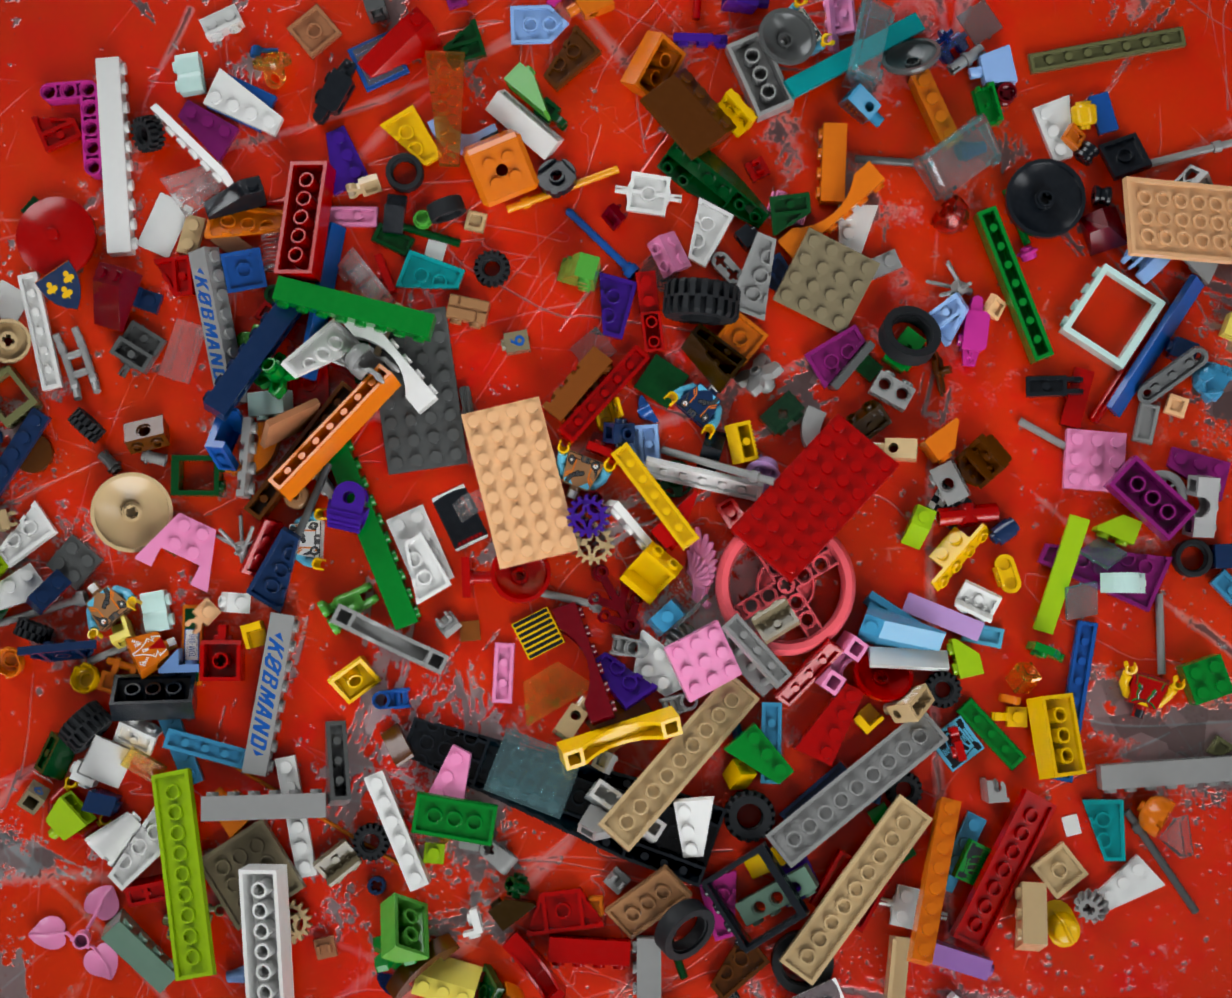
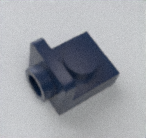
M139 286L132 306L158 315L164 296Z

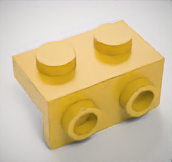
M732 88L725 92L723 98L718 103L723 112L737 126L732 132L736 138H739L749 130L758 118L753 109L748 107L743 102L741 96L734 92Z

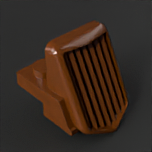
M981 434L955 460L964 481L982 489L1009 465L1012 457L993 435L985 437L984 434Z

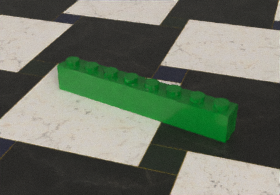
M996 205L977 212L973 220L1030 364L1054 355L1053 349Z
M279 275L272 296L273 301L277 304L276 306L283 309L292 307L296 308L297 312L303 314L312 312L316 313L315 316L327 319V317H332L339 323L346 324L348 321L354 323L359 328L365 329L368 326L374 328V331L379 333L388 331L399 338H405V336L412 337L414 341L419 343L431 342L437 320L435 314Z

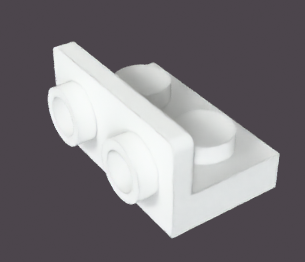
M235 4L199 19L205 36L210 43L219 42L225 36L239 33L242 28L246 27Z
M146 720L119 721L113 741L150 757L157 739L163 731L155 723Z

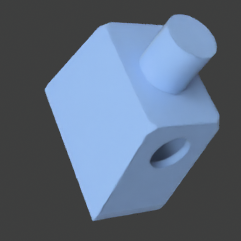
M1010 45L979 56L977 67L968 68L969 79L980 78L982 87L993 81L995 87H999L1007 82L1015 85L1018 79Z

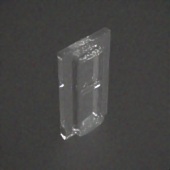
M176 319L158 375L186 384L190 383L204 341L201 325Z

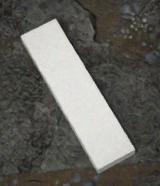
M873 646L868 648L869 668L948 672L950 669L947 650L934 651Z

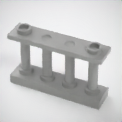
M738 613L728 622L721 625L742 675L762 697L773 687L775 689L779 688L792 675Z

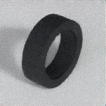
M900 306L887 314L879 328L878 340L885 354L895 362L906 366H919L928 362L941 343V330L936 320L926 311L914 306ZM905 322L918 327L926 337V347L915 350L903 346L894 337L893 326L897 323Z
M698 899L682 900L672 906L658 922L654 933L655 943L671 960L680 961L696 954L710 939L715 927L714 915ZM697 917L692 930L682 939L672 942L680 926L689 919Z
M793 930L783 935L776 942L771 955L772 970L776 979L785 989L795 994H801L830 980L834 968V959L832 958L813 986L806 981L793 980L784 972L783 964L779 961V958L800 930Z

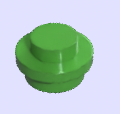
M419 210L414 214L413 223L418 229L424 230L432 225L426 210Z

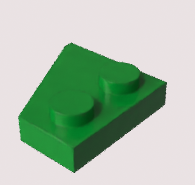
M1028 641L1025 648L1031 651L1030 655L1045 659L1048 657L1061 663L1065 656L1057 649L1037 641Z

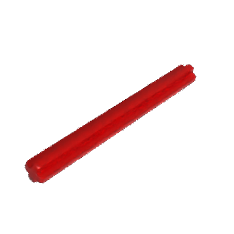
M1153 322L1125 367L1118 371L1088 419L1095 424L1100 422L1108 409L1106 407L1107 403L1151 337L1158 323Z

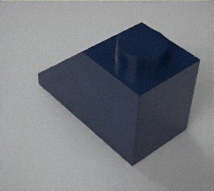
M101 787L89 790L81 810L108 817L119 813L122 807V795Z

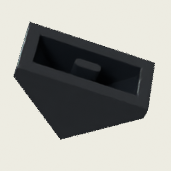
M715 430L712 438L709 439L710 434L706 432L699 456L719 462L726 433ZM699 464L696 465L700 468L716 471V469L710 467H706Z

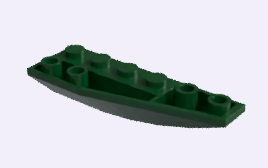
M674 142L657 165L658 169L668 177H671L674 182L688 193L698 198L701 197L758 229L770 215V212L751 189L710 150L691 160L679 145Z

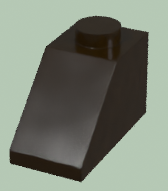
M507 896L501 900L498 897L490 904L491 908L488 912L501 930L504 931L536 907V902L534 900L515 899Z

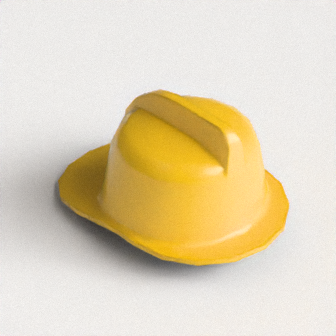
M1061 900L1048 901L1047 922L1049 938L1059 947L1066 948L1072 946L1079 939L1081 931L1073 911L1067 903Z

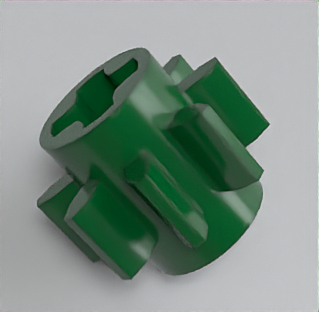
M517 872L514 873V877L509 876L504 885L507 891L506 894L515 899H520L521 895L525 896L530 889V883L527 881L528 877Z

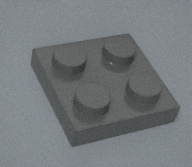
M72 534L46 565L52 571L58 569L72 582L71 587L78 591L104 559L76 535Z

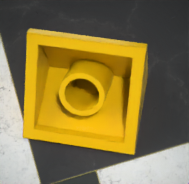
M364 655L359 656L327 679L328 683L348 704L382 681Z

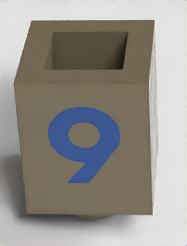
M527 329L503 333L504 339H501L502 351H506L508 356L531 352Z
M33 779L20 797L17 805L30 814L35 815L45 802L51 789Z

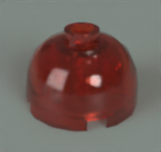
M955 194L941 205L943 208L940 213L936 210L930 222L936 230L943 234L949 235L955 234L958 231L962 232L969 224L967 222L970 217L969 206L964 199Z

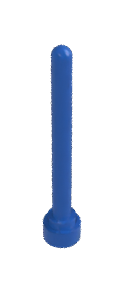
M571 208L566 209V215L622 267L623 275L628 280L632 279L635 276V272H638L640 268L635 263L627 262Z

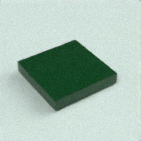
M656 354L634 388L668 409L672 401L670 398L665 400L663 398L668 392L683 386L689 375Z

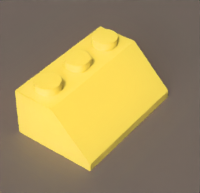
M440 957L415 979L411 994L424 998H474L483 967L452 957H448L444 961Z

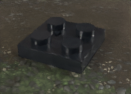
M1136 132L1098 145L1100 155L1114 181L1152 167V162Z

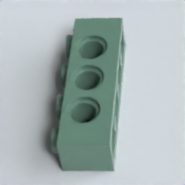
M808 863L787 873L791 882H797L800 885L801 890L797 892L801 897L805 895L807 898L817 892L816 888L819 886V882ZM775 880L738 900L735 907L746 926L751 924L757 926L764 921L763 918L770 914L773 917L782 911L781 908L788 905V907H791L792 905ZM780 892L783 896V900H775L773 897V893ZM756 902H763L765 910L757 909Z

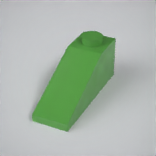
M519 62L503 78L510 90L549 121L551 117L535 77L536 72L529 65L524 66Z

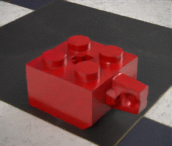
M218 625V635H214L213 640H201L199 681L245 680L244 640H233V635H229V625ZM219 658H226L223 666L222 663H219Z

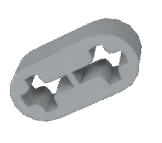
M725 252L714 253L711 259L712 267L725 281L736 285L741 269ZM716 257L724 258L723 263L726 265L725 268L722 266V264L716 265ZM728 269L732 273H738L737 280H735L734 278L731 280L729 279L730 273L727 271Z

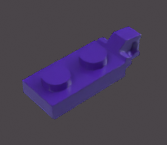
M673 33V42L679 48H687L689 45H696L697 48H708V45H712L719 50L726 48L728 36L713 35V33Z

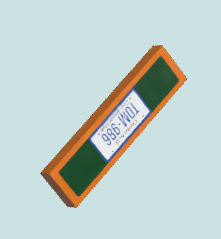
M183 605L182 648L184 664L185 660H197V664H200V642L204 639V624H202V628L197 634L192 633L196 628L194 623H191L189 627L185 626L187 620L196 617L192 611L198 605ZM196 672L197 685H202L203 681H199V672Z

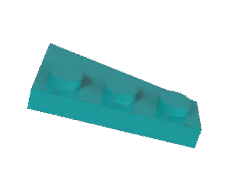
M409 250L395 287L459 290L466 271Z
M1081 799L1104 861H1126L1124 800Z

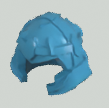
M1209 361L1192 374V386L1201 395L1200 397L1205 404L1212 401L1216 402L1224 393V388L1232 380L1231 367Z

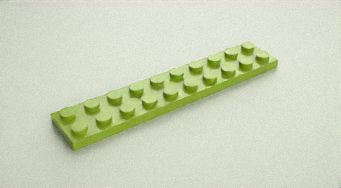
M191 768L151 775L175 981L216 975Z

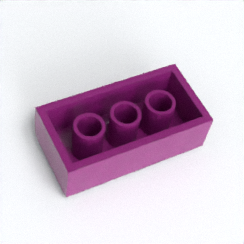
M1137 455L1130 457L1103 486L1162 541H1169L1197 512L1193 506Z

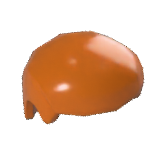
M8 646L0 649V674L5 676L6 679L19 675L24 669L25 657L18 656L17 649Z

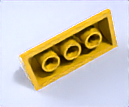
M1073 693L1026 699L1039 780L1087 774Z

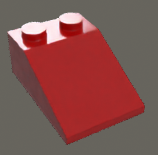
M694 491L677 507L687 521L698 496L697 491ZM662 522L650 531V534L665 551L669 548L672 551L679 545Z

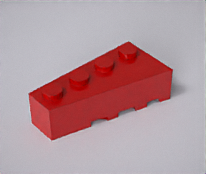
M844 683L837 695L832 696L827 705L792 748L832 766L864 693L860 689Z

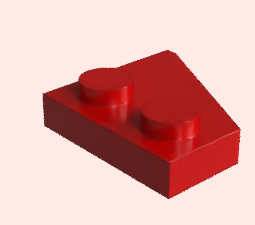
M188 255L154 259L155 265L159 267L163 274V279L169 284V289L175 297L196 295Z

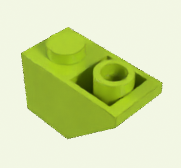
M1120 515L1094 526L1091 531L1096 532V536L1108 540L1109 537L1116 540L1115 544L1127 547V545L1135 544L1143 522L1126 515Z
M955 638L948 639L949 644H946L948 655H952L953 663L951 664L953 675H956L958 679L984 674L981 657L978 652Z

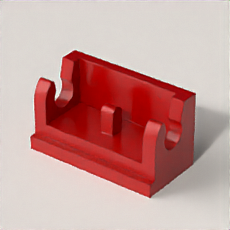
M163 874L135 879L124 889L128 907L166 900Z

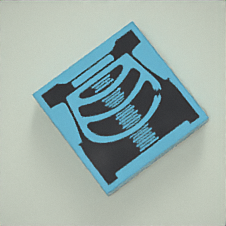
M959 715L941 728L949 740L940 746L936 752L951 772H954L985 747ZM954 725L958 727L967 760L958 762L955 758H952L949 747L952 746L951 738L947 727Z

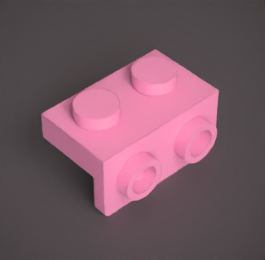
M675 231L658 235L647 243L664 279L692 266Z

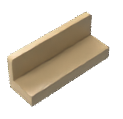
M889 935L884 998H905L909 963L907 955L910 937Z

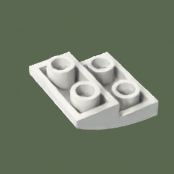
M95 734L78 772L118 789L136 751Z

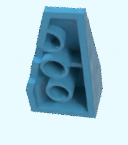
M869 604L857 637L874 646L939 651L946 632Z

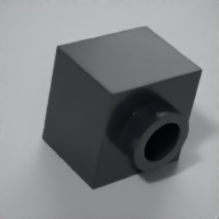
M746 223L734 233V238L745 252L751 248L757 229L753 225L750 227Z

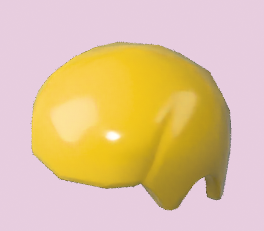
M82 662L83 664L74 667L70 676V685L74 691L87 694L97 688L101 675L95 666Z

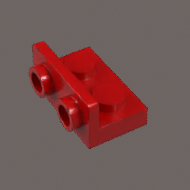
M593 432L590 441L587 443L586 451L604 458L610 457V460L615 461L611 453L619 447H614L612 443L603 442V435Z

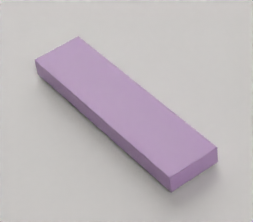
M910 592L902 608L907 614L976 642L985 624Z

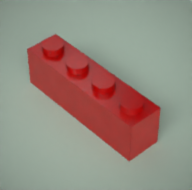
M550 934L548 962H552L554 966H564V963H572L573 967H585V964L593 965V968H605V965L613 966V969L623 970L625 967H630L631 939Z

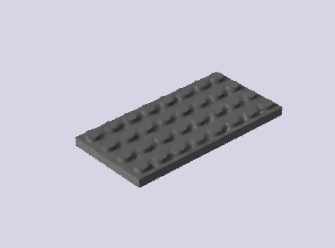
M446 307L420 310L435 314L437 320L431 342L419 343L408 336L399 338L394 336L392 332L388 337V340L393 338L400 348L397 350L401 355L405 353L413 362L410 366L414 371L418 368L426 377L423 379L427 386L432 384L437 390L436 397L439 399L420 415L405 397V384L401 371L397 373L391 370L385 362L382 364L394 374L401 384L393 395L379 408L389 475L468 464L449 325L446 318ZM370 343V345L375 349L377 345ZM381 349L382 353L380 356L387 357L391 362L398 366L393 357L390 356L385 350Z

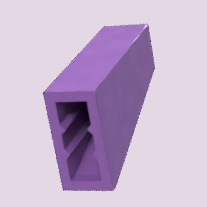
M936 940L932 964L986 981L989 976H992L994 965L993 960L989 957Z

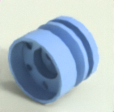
M1127 249L1120 262L1124 265L1131 259L1132 262L1127 269L1131 270L1138 266L1139 270L1136 272L1135 277L1145 285L1172 259L1128 256Z

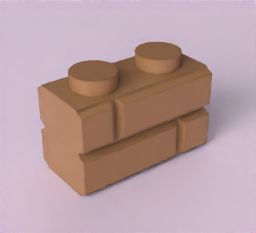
M451 293L446 318L450 320L449 323L461 325L463 322L469 324L470 328L481 329V326L486 327L491 304L489 301Z

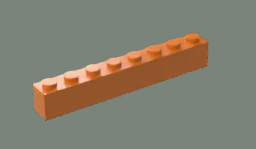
M380 363L374 370L382 375L385 383H380L369 373L267 480L290 502L401 386L394 374Z
M941 797L936 801L907 955L908 962L928 966L933 962L961 801Z

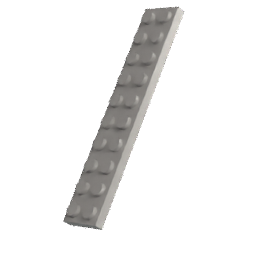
M927 712L918 722L903 723L765 835L789 867H794L942 746L949 738Z

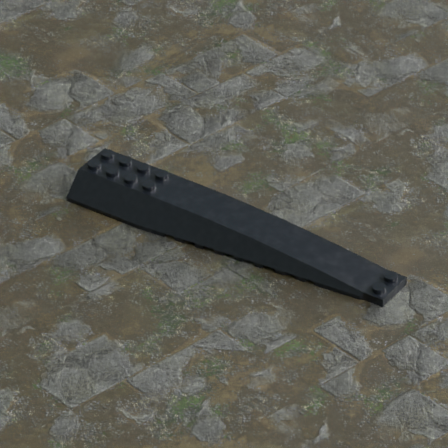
M414 717L406 739L414 753V757L411 758L412 760L418 761L421 765L439 773L452 745L455 744L472 753L469 777L467 779V786L544 821V823L559 828L587 843H591L621 859L654 871L666 864L681 881L700 887L727 809L713 804L703 857L683 858L673 804L674 800L658 818L666 823L667 826L657 842L650 844L641 838L630 852H627L612 837L593 841L577 832V828L589 805L592 804L584 797L599 778L624 794L638 777L612 771L608 775L590 764L566 771L560 757L557 755ZM680 792L675 799L691 798L693 796Z

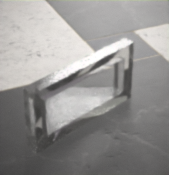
M1188 814L1175 817L1159 839L1180 859H1184L1194 855Z

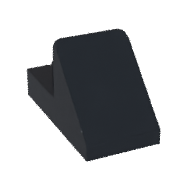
M388 194L387 203L384 206L383 233L403 235L408 196Z

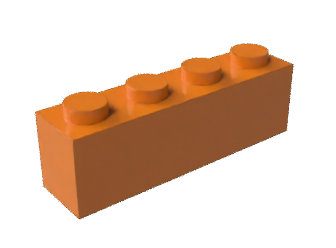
M927 69L919 74L910 76L907 84L939 153L959 145L962 140L930 70Z
M824 122L822 128L818 129V140L821 141V148L817 149V160H820V167H817L816 179H820L819 187H816L815 197L819 199V205L838 206L845 200L847 123Z

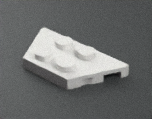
M642 629L639 640L648 643L649 652L644 658H636L633 672L639 673L643 676V679L657 685V691L667 697L682 688L663 649L665 646Z

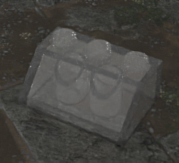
M352 247L337 265L341 270L338 274L345 282L350 281L353 285L350 289L355 295L393 303L395 301L354 247Z

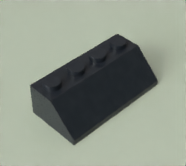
M196 672L152 673L144 679H141L139 674L114 675L109 702L112 720L195 719L197 709Z

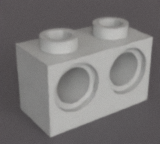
M881 370L867 393L903 412L916 389L913 388L911 382L895 378L896 375L893 372ZM886 380L889 384L888 389L880 388L879 381ZM897 390L905 391L906 398L899 399L897 397Z

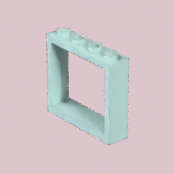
M1105 263L1101 267L1097 266L1091 274L1093 277L1090 284L1087 282L1081 289L1080 293H1082V296L1079 300L1075 299L1069 309L1072 311L1069 316L1065 315L1059 324L1061 328L1058 333L1119 371L1125 367L1166 302ZM1105 275L1151 304V307L1118 357L1071 328Z

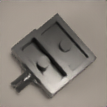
M132 320L124 334L118 337L109 353L124 363L117 374L125 378L132 368L147 375L168 341Z

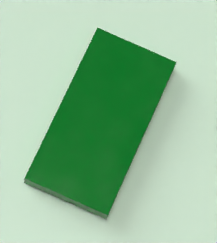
M418 791L411 833L492 846L498 805Z

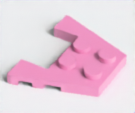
M178 513L134 559L152 566L160 549L168 550L199 565L190 585L207 592L216 530L182 513Z

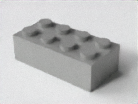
M758 32L726 45V57L749 107L753 109L758 117L756 123L793 108L795 100L792 99L783 84L785 78L777 62L770 59L762 50L758 39Z

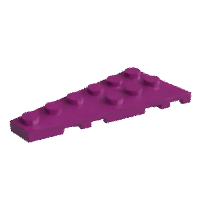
M1044 544L1037 562L1052 569L1059 545ZM1081 548L1072 578L1100 591V573H1145L1146 593L1106 594L1145 612H1149L1173 557Z

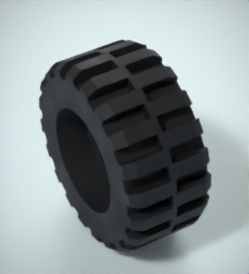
M697 277L670 279L664 286L662 312L666 318L682 323H701L702 325L732 324L739 318L741 291L734 283L718 279Z

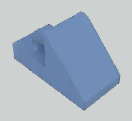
M178 648L158 669V673L199 672L200 664H197V660H185L184 664L183 648Z

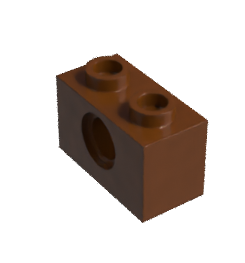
M163 415L123 424L124 443L131 454L170 445L169 426Z

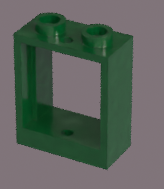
M171 455L170 495L180 497H223V492H226V481L223 480V472L225 470H219L215 463L214 491L183 490L184 461L213 462L210 455Z

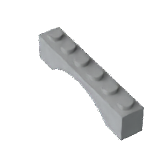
M340 603L337 605L329 623L438 675H441L450 657Z

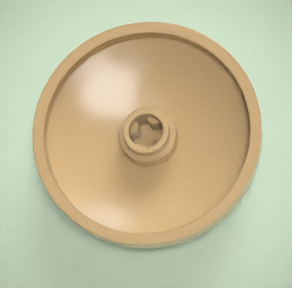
M125 472L107 479L97 489L91 501L90 518L96 534L106 545L118 551L134 553L140 552L173 519V505L168 492L156 479L143 473Z

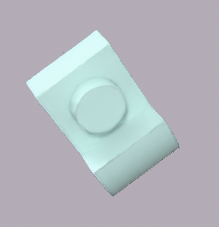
M1100 573V593H1146L1145 573Z

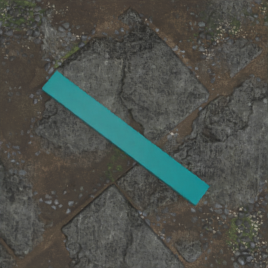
M915 12L786 79L783 84L794 100L922 33L925 27Z

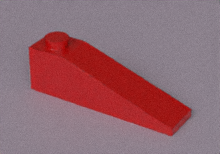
M415 7L357 64L370 78H374L392 71L393 68L410 64L411 61L419 58L428 57L442 45V41L431 21L418 7Z

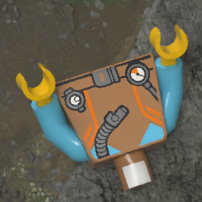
M562 440L559 441L556 464L559 476L563 479L562 482L570 485L566 497L577 500L581 490L585 492L597 490L607 482L612 471L617 466V462L613 466L608 463L610 457L602 463L569 450L570 442H568L567 447H563L561 445Z
M97 581L93 582L87 587V590L93 596L86 602L88 607L86 609L89 629L87 637L90 640H94L96 636L102 639L103 634L99 630L108 631L121 620L120 616H126L133 610L136 611L135 604L139 603L142 605L143 602L137 599L128 588L119 585H108L102 589Z

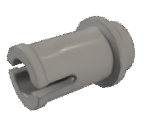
M147 450L142 452L141 461L144 464L152 463L165 467L168 461V454Z

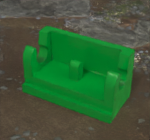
M994 81L981 88L977 86L970 93L980 129L1000 125L1004 117Z

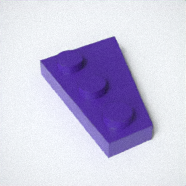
M344 125L326 133L329 162L336 170L334 196L345 192L346 184L358 183L357 179L368 175Z
M599 272L603 335L622 340L637 288L636 282Z
M607 652L595 658L597 663L601 662L604 670V674H601L603 682H608L611 690L610 693L625 711L658 689L657 685L646 681L642 675L634 673L625 667V664Z

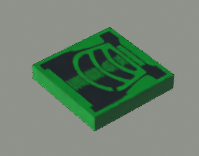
M968 838L951 875L974 885L991 849Z

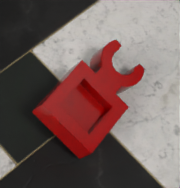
M955 725L947 727L951 738L952 746L949 747L952 758H955L958 762L967 760L958 727Z

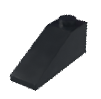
M259 175L239 180L203 202L208 220L267 205Z

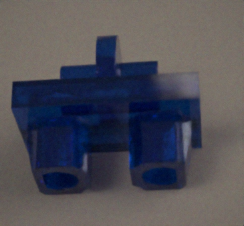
M940 29L937 31L939 38L935 41L941 44L939 60L943 65L949 64L954 60L950 52L953 47L957 53H962L969 48L965 39L968 35L965 31L961 33L957 31L955 34H953L952 29L948 31Z

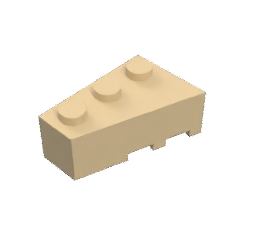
M1022 881L1015 888L1017 908L1015 909L1014 950L1039 952L1048 946L1047 883Z

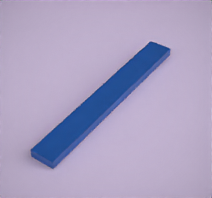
M329 222L321 282H315V285L335 289L346 228L333 222ZM309 312L304 342L328 323L329 317L323 319L315 316L316 313ZM319 368L300 377L316 381Z
M1191 274L1107 403L1106 407L1113 415L1117 417L1122 415L1135 395L1137 388L1142 384L1167 345V342L1171 339L1200 294L1204 284L1197 275Z
M1077 620L1065 693H1073L1079 731L1081 733L1098 623ZM1073 776L1051 778L1059 781L1073 782Z

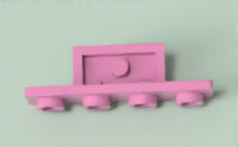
M854 0L823 1V8L827 17L825 28L828 33L832 34L828 37L827 42L835 40V44L832 46L827 45V49L833 54L840 52L838 36L857 32Z

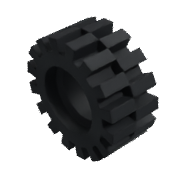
M155 115L136 117L133 120L134 124H131L133 128L131 134L134 135L132 140H135L134 145L135 147L138 146V150L143 153L159 151L165 145L163 142L166 141V137L163 136L165 131L162 130L164 126L159 124L161 120L157 119Z
M484 251L475 260L474 273L482 285H486L489 288L494 286L496 288L508 280L510 275L509 261L500 251ZM489 262H496L500 266V271L495 276H489L485 273V265Z
M80 407L68 418L70 424L93 443H96L106 432L101 424Z
M19 617L13 634L43 645V642L50 641L54 629L42 623Z
M943 671L934 672L925 680L935 699L932 704L933 706L947 708L954 706L953 704L959 701L958 698L961 697L960 691L962 687H960V681L957 680L955 675ZM939 682H946L950 687L949 694L944 698L937 696L935 693V687Z
M910 772L885 791L886 798L892 803L897 797V785L900 782H907L911 786V792L905 798L914 805L918 804L917 801L921 800V793H923L922 783L919 781V778Z
M367 823L361 826L354 834V839L352 840L353 850L357 852L356 855L368 861L378 860L390 847L385 829L382 825H378V823ZM374 834L378 837L379 845L376 849L371 850L365 847L364 838L366 835Z

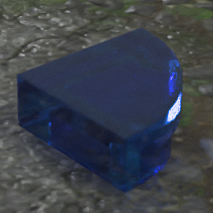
M386 972L377 973L378 983L390 995L385 987L393 974Z

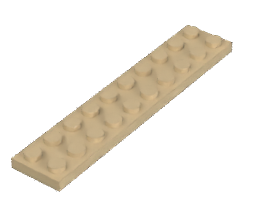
M737 678L713 690L682 726L683 734L674 736L597 825L627 852H630L760 698Z
M898 794L779 958V961L813 986L933 818L901 794Z

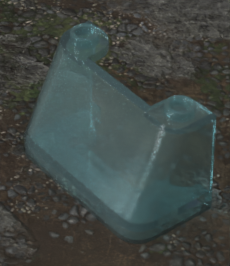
M984 113L973 116L961 128L933 148L928 149L921 157L918 155L910 161L936 201L940 199L946 201L954 195V190L988 166L994 167L1002 161V150Z

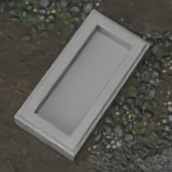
M1139 402L1131 441L1152 445L1160 411L1159 405Z

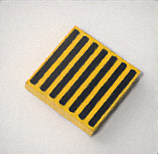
M548 607L511 624L529 660L565 643Z

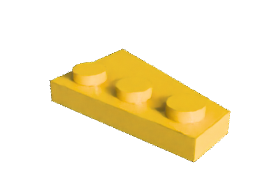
M414 105L380 124L387 133L426 167L443 157Z

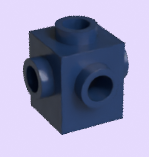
M615 418V422H604L603 442L612 443L614 447H620L626 442L634 443L636 434L635 423L627 422V418Z

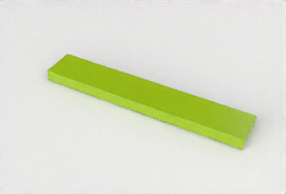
M1069 514L1033 629L1053 635L1090 519Z

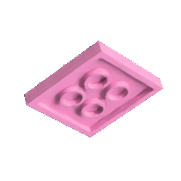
M1065 429L1066 446L1063 458L1062 489L1109 492L1103 486L1125 463L1127 433Z
M718 620L704 625L663 648L687 701L690 703L742 675Z

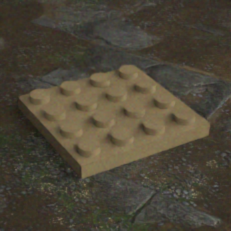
M809 227L772 299L841 333L847 329L880 263Z
M258 820L202 857L205 879L237 931L242 929L238 869L248 864H287L289 897L306 887L305 882L266 820Z

